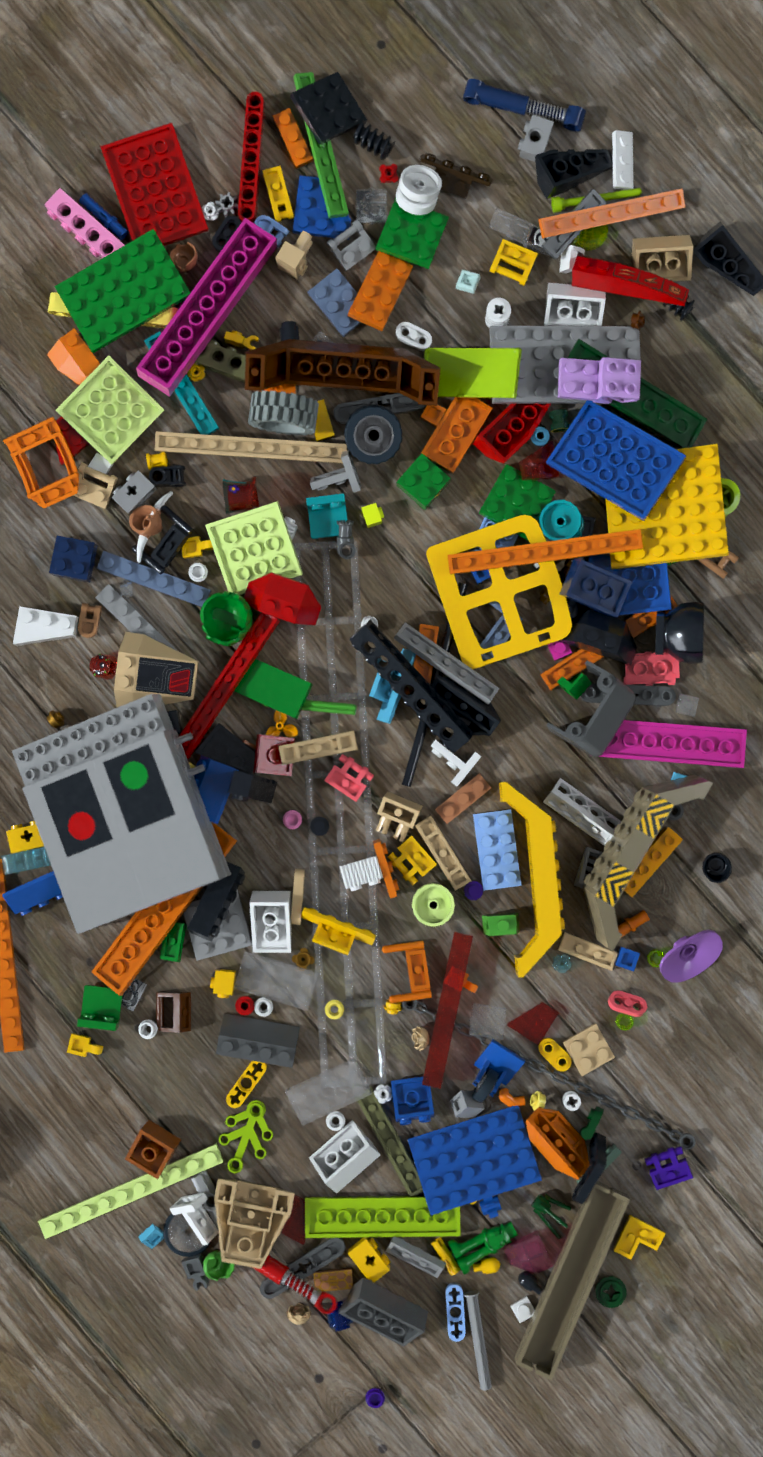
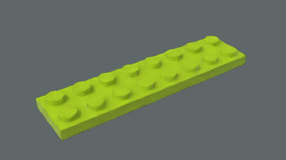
M425 1196L305 1197V1238L460 1236V1206L430 1215Z

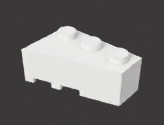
M19 606L13 645L22 646L77 637L79 617Z

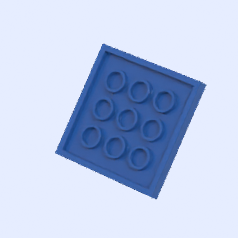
M610 554L588 556L589 563L632 581L618 616L672 610L667 563L612 570Z

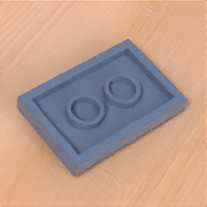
M335 269L308 291V295L342 337L362 323L348 317V312L358 293L338 269Z

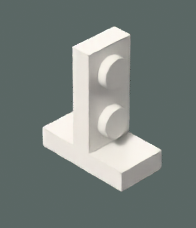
M437 740L431 745L433 748L431 752L439 758L442 756L448 760L446 764L453 770L457 768L460 770L451 781L456 787L481 758L479 754L474 752L465 764Z
M205 1193L183 1196L170 1208V1211L173 1215L183 1214L202 1245H207L219 1233L217 1227L202 1206L208 1198Z

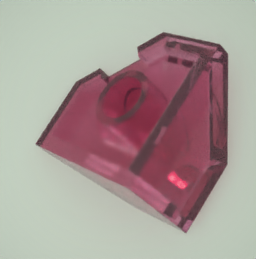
M537 1230L502 1247L510 1265L538 1274L553 1267Z

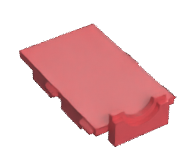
M651 651L636 653L631 666L625 664L624 684H646V686H653V684L668 683V685H675L676 679L680 678L679 661L666 652L663 655H657Z

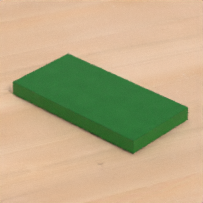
M255 659L234 692L297 719L313 684Z

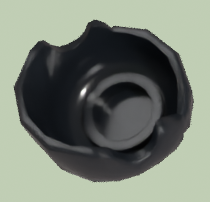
M713 852L707 855L702 862V870L709 881L721 883L726 881L731 875L732 865L726 855Z

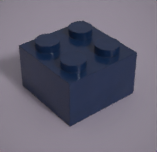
M57 535L49 573L57 577L90 583L98 545L94 542Z

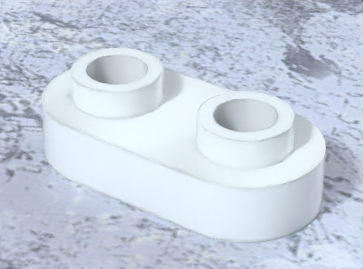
M402 322L396 328L397 338L417 350L425 351L432 344V337L429 332L409 322ZM407 330L409 334L404 336L402 331ZM425 339L426 343L420 344L419 340Z

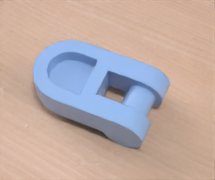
M261 215L255 219L254 224L271 234L273 229L278 231L274 237L277 238V247L279 248L282 244L281 240L284 236L288 235L289 230L266 215Z

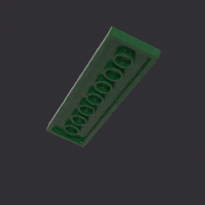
M578 339L567 358L599 361L603 357H609ZM641 377L640 399L638 401L621 403L612 400L609 403L680 449L693 446L707 421V418Z

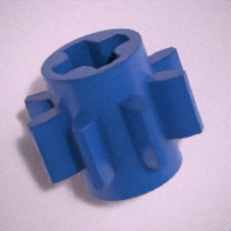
M497 1195L479 1201L483 1216L489 1215L490 1219L499 1216L497 1211L502 1210Z

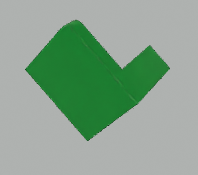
M583 673L576 674L570 682L564 677L557 681L562 689L576 700L592 684Z

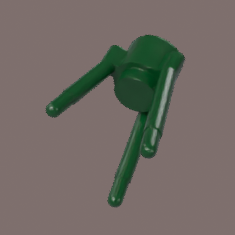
M539 1194L531 1207L534 1208L533 1211L542 1219L557 1239H561V1236L543 1214L548 1213L563 1227L568 1228V1225L550 1210L552 1205L549 1202L567 1210H571V1207L549 1197L547 1194L544 1196Z

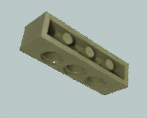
M210 340L205 347L206 352L197 358L195 364H201L207 370L245 383L246 353L244 355L237 353L238 350L229 346L223 348L219 346L218 342ZM218 354L224 356L220 362L214 360V357ZM234 361L242 362L239 368H233L232 363Z

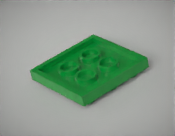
M395 198L376 245V250L429 269L449 217L435 211L424 215L411 214L404 211L398 205Z
M506 464L481 507L479 514L495 523H500L520 515L532 516L539 523L542 510L551 502L556 491ZM516 533L520 537L528 540L525 533Z

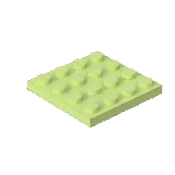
M108 355L55 411L112 465L156 420L164 409Z
M278 501L205 525L229 592L238 595L244 594L250 581L271 572L290 579L303 574Z

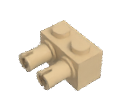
M302 231L295 244L285 241L276 255L278 269L295 279H298L300 275L303 276L308 268L306 265V254L313 244L311 241L312 236L309 233Z
M387 791L377 814L381 815L376 831L380 832L383 827L381 833L387 834L393 820L399 823L393 838L397 840L401 834L399 841L404 842L409 828L413 829L423 806Z

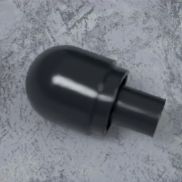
M528 1271L520 1273L518 1277L519 1284L527 1291L531 1292L533 1290L540 1295L543 1288L537 1284V1278Z

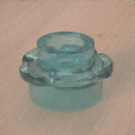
M563 954L555 956L552 965L559 973H566L571 968L572 963L570 958Z

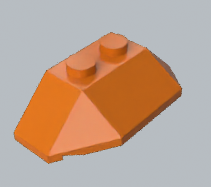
M541 1107L536 1108L526 1120L529 1140L556 1170L577 1180L580 1179L590 1165L585 1140L559 1111L543 1109Z

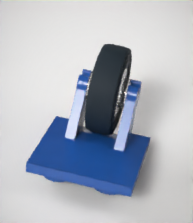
M492 1040L474 1063V1066L480 1070L473 1082L476 1088L472 1098L482 1103L488 1095L493 1097L500 1084L502 1083L506 1086L526 1060L497 1041Z

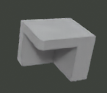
M461 1090L450 1100L455 1117L472 1119L485 1109L483 1103L472 1098L474 1091Z

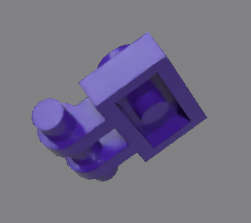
M681 1146L677 1148L670 1147L668 1151L659 1154L656 1152L651 1154L650 1157L644 1158L647 1166L655 1165V1168L649 1170L656 1190L693 1178L687 1159L678 1160L677 1158L678 1155L684 1154ZM671 1158L672 1163L662 1166L660 1161Z

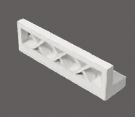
M561 778L543 801L604 846L614 836V829L607 825L606 821H610L616 826L622 822ZM559 786L564 788L567 794H564L561 791H559ZM575 799L582 801L583 805L576 803ZM591 810L596 811L598 816L593 815Z

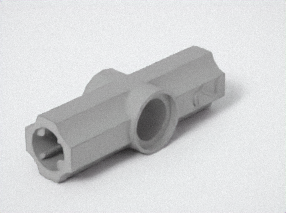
M206 1170L191 1178L198 1193H205L207 1198L209 1196L215 1197L216 1188ZM206 1200L203 1206L208 1210L218 1229L215 1204H210Z

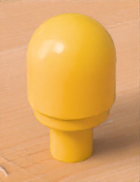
M495 1257L484 1258L481 1260V1263L473 1264V1271H482L483 1274L496 1273L500 1269V1262Z

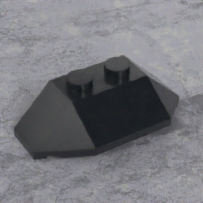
M591 609L572 618L571 632L567 637L559 640L560 642L630 666L637 649L626 621Z
M437 676L431 685L474 732L473 735L490 736L501 722L491 702L489 705L451 678Z

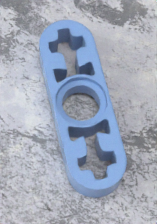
M452 1282L445 1289L448 1335L452 1341L459 1342L464 1339L466 1334L463 1289L460 1284ZM452 1288L460 1291V1293L456 1294L457 1302H453V1296L449 1293L452 1291ZM451 1308H460L461 1314L458 1317L451 1316ZM454 1322H458V1329L462 1331L459 1332V1336H455V1333L451 1332L455 1330Z

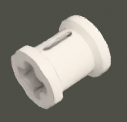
M567 1091L563 1094L562 1102L565 1108L570 1111L577 1110L581 1105V1099L574 1091ZM569 1097H573V1099H576L573 1101V1105H570V1103L568 1102Z

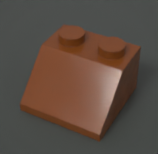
M148 1120L140 1129L125 1160L158 1179L182 1139Z

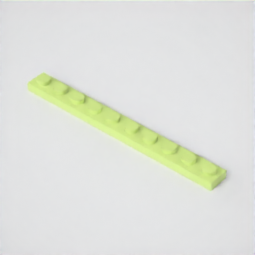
M217 1143L167 1164L158 1179L146 1173L39 1219L38 1223L45 1239L221 1164L224 1162Z

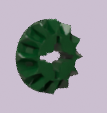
M611 1275L610 1277H603L597 1283L595 1293L601 1305L607 1308H615L624 1302L627 1290L625 1284L619 1278ZM612 1284L613 1290L617 1292L612 1293L610 1299L609 1294L605 1291L609 1290V1287Z

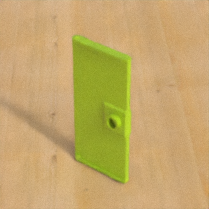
M429 347L425 349L424 359L440 367L438 397L516 399L521 348Z

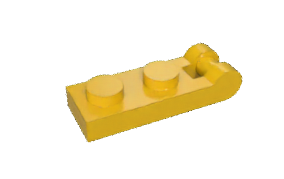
M281 166L262 170L275 221L281 222V219L285 218L293 219L294 215ZM285 206L286 210L279 212L278 207Z

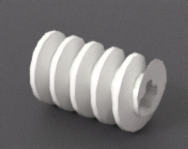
M494 298L488 303L485 316L487 327L508 325L511 314L509 302L503 298Z

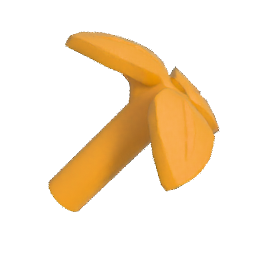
M276 710L273 716L276 726H270L265 735L280 736L281 731H283L286 737L297 736L298 729L293 724L284 725L287 715Z

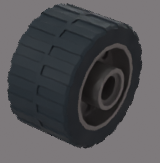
M371 404L362 406V408L355 410L350 415L345 425L344 436L348 450L359 461L367 464H380L388 461L391 457L393 458L399 450L403 439L399 420L392 411L381 405ZM371 430L378 431V436L374 439L368 437V433Z

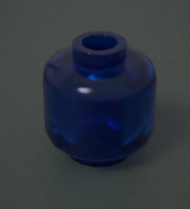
M338 1301V1307L335 1312L327 1314L329 1327L335 1329V1332L350 1328V1325L354 1322L339 1314V1310L343 1305L342 1301Z

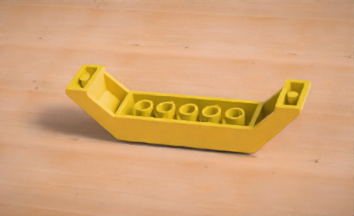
M500 782V802L508 803L525 819L535 935L519 955H514L516 975L524 977L562 935V930L565 929L564 918L560 917V910H563L562 898L558 897V891H561V881L556 875V871H559V860L555 859L554 853L558 852L557 840H553L556 825L555 821H552L548 814L507 782Z

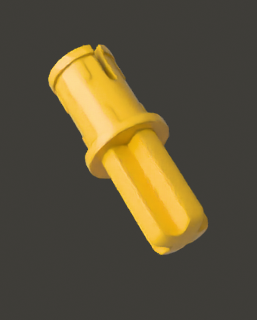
M442 1237L435 1239V1242L432 1241L431 1245L440 1257L439 1259L446 1263L445 1267L451 1276L457 1274L460 1268L451 1255L453 1252L448 1250Z

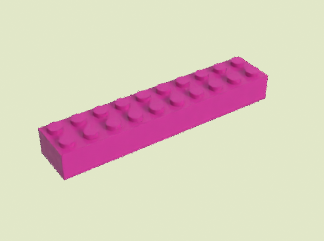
M246 218L242 221L136 368L138 377L169 397L172 395L276 250V237Z

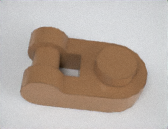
M82 603L78 631L81 636L92 638L97 634L102 606L95 605L94 607L89 606L87 603ZM87 614H94L93 619H87Z

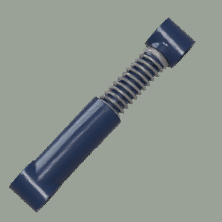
M478 79L467 80L462 98L466 103L472 105L483 104L524 116L527 113L529 115L532 113V115L536 114V116L539 115V117L542 116L545 119L549 118L552 121L555 119V122L557 120L561 122L565 129L574 132L581 131L586 110L579 106L571 105L568 108L562 109V107L559 108L557 106L556 108L555 105L552 107V104L549 106V104H542V102L539 103L536 100L533 102L532 99L530 101V96L485 85L484 82Z

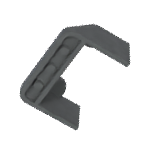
M587 660L585 665L588 671L599 677L597 686L602 692L606 693L587 726L574 722L567 727L565 732L549 722L546 726L551 733L593 757H599L605 752L636 701V696L629 687L614 675Z

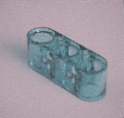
M45 847L1 856L5 875L51 865Z

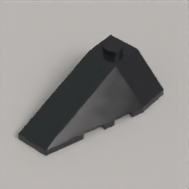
M721 221L705 233L693 247V252L703 265L717 272L752 296L763 289V275Z

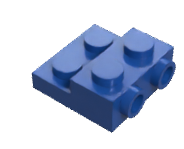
M429 1076L391 1081L396 1122H400V1125H409L412 1123L411 1120L419 1119L420 1123L430 1122L431 1118H434Z

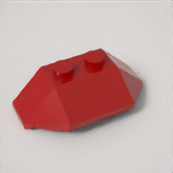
M273 572L250 581L244 596L245 601L257 611L294 624L316 625L321 611V605L308 584Z

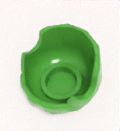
M220 1250L209 1253L203 1262V1270L206 1276L215 1281L221 1278H229L235 1268V1264L222 1262Z

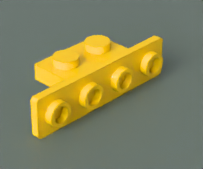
M304 907L301 918L318 924L312 942L345 955L349 954L354 939L369 945L374 943L376 935L367 929L356 928L352 923L341 922L334 916L323 915L313 908Z

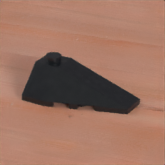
M558 149L549 150L535 156L537 183L545 198L549 199L612 169L613 159L607 149H586L585 151L568 149L567 152H558Z

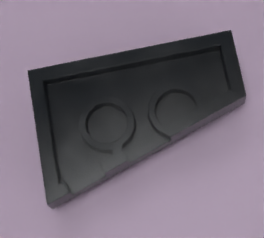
M220 723L195 751L197 754L250 774L254 771L255 752Z

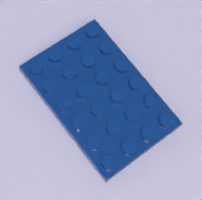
M587 400L547 459L546 464L645 521L686 459V455L598 404Z
M519 1106L507 1107L407 1139L430 1215L542 1180Z

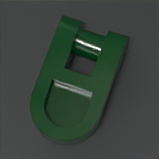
M596 1106L595 1109H590L587 1116L590 1120L587 1126L582 1127L580 1130L583 1139L589 1140L592 1138L604 1112L603 1108Z

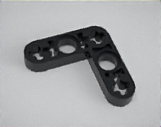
M597 1132L592 1136L589 1145L590 1165L572 1195V1200L580 1204L585 1202L606 1167V1136Z

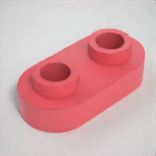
M618 990L612 992L608 998L610 1008L620 1013L640 1017L647 1010L646 1001L642 997Z

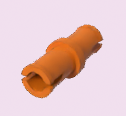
M644 910L630 919H624L625 922L618 926V931L623 934L621 937L629 932H635L637 927L650 920Z

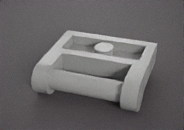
M355 220L351 227L336 238L326 242L345 271L376 249V246L358 220ZM358 232L360 237L339 251L337 246Z

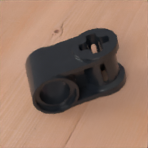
M185 466L155 467L149 472V479L155 487L186 486V482H184ZM156 473L163 474V479L157 482L153 480V476Z

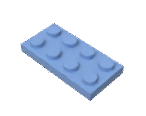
M511 809L473 814L483 891L522 886Z

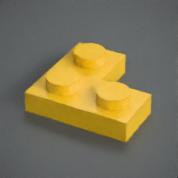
M629 1215L613 1251L629 1259H632L639 1243L658 1251L666 1233Z

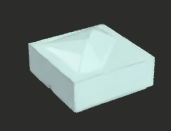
M462 269L456 289L474 294L481 278L480 274Z

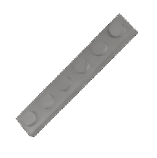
M109 584L95 597L130 632L145 634L178 651Z
M404 623L395 635L394 639L486 704L489 705L500 689L407 623Z

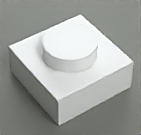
M528 1296L510 1305L519 1323L531 1318L535 1311Z

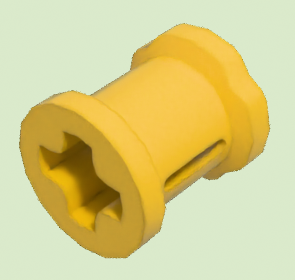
M166 452L152 455L146 453L149 470L161 466L168 467Z

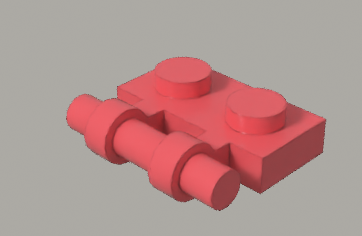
M342 754L339 761L344 766L341 769L334 765L324 781L357 802L367 787L361 783L362 779L366 778L371 781L374 774L369 772L367 767H362L354 762L355 759L352 757L348 758ZM349 768L358 773L356 778L347 773Z

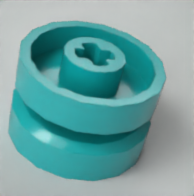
M555 500L547 504L539 517L540 528L549 541L582 536L584 519L578 508L569 501Z

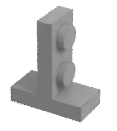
M349 450L341 454L343 468L311 478L310 486L312 490H323L330 484L335 483L339 485L346 482V479H349L353 493L361 491V483Z

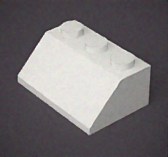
M548 283L544 326H602L606 300L605 292L574 287L571 284Z
M352 1120L312 1154L309 1159L324 1183L334 1192L338 1193L380 1156V1153Z

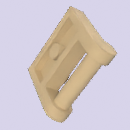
M82 462L78 469V493L73 496L107 509L118 477L104 474L88 467V464ZM85 474L108 483L107 488L84 479Z

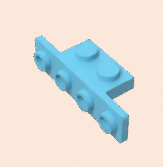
M403 648L401 651L402 655L413 665L416 654L411 650ZM394 670L397 676H401L399 671ZM377 673L369 696L383 702L377 720L390 724L401 696L399 693L394 692L389 682Z

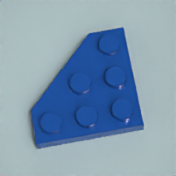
M299 175L293 233L301 234L302 231H306L312 236L336 238L351 227L349 215L338 218L328 217L319 178Z

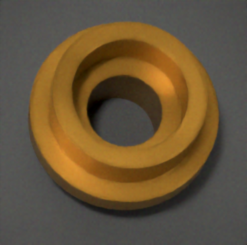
M50 711L49 716H47L50 725L56 729L64 726V716L59 711Z

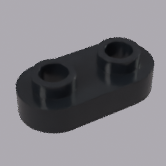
M226 217L213 236L212 243L218 252H221L225 246L219 245V242L223 240L227 243L241 224L238 217ZM231 225L236 226L234 230L229 229Z

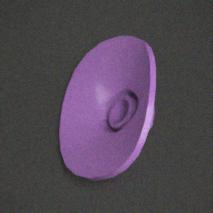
M704 930L691 937L684 936L674 943L673 949L661 959L659 966L663 977L670 982L678 983L693 978L706 970L720 956L723 947L720 936L713 930Z

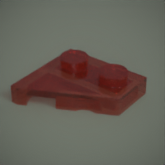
M294 1195L291 1214L280 1233L302 1245L306 1241L305 1200Z

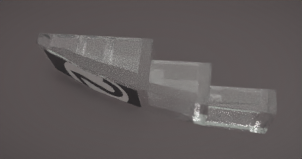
M495 209L489 228L506 234V237L523 243L524 247L551 257L541 246L549 237H541L540 227L501 209Z

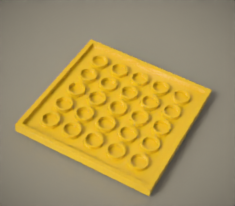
M718 444L676 449L685 454L686 459L645 521L606 499L608 533L641 529L643 549L610 553L612 570L729 556Z

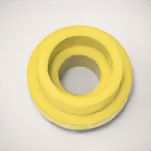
M330 1000L325 1006V1013L330 1019H338L344 1013V1006L338 1000ZM332 1006L338 1007V1011L336 1013H333L331 1011Z
M536 1091L530 1098V1105L533 1110H536L538 1107L544 1109L546 1096L540 1091Z

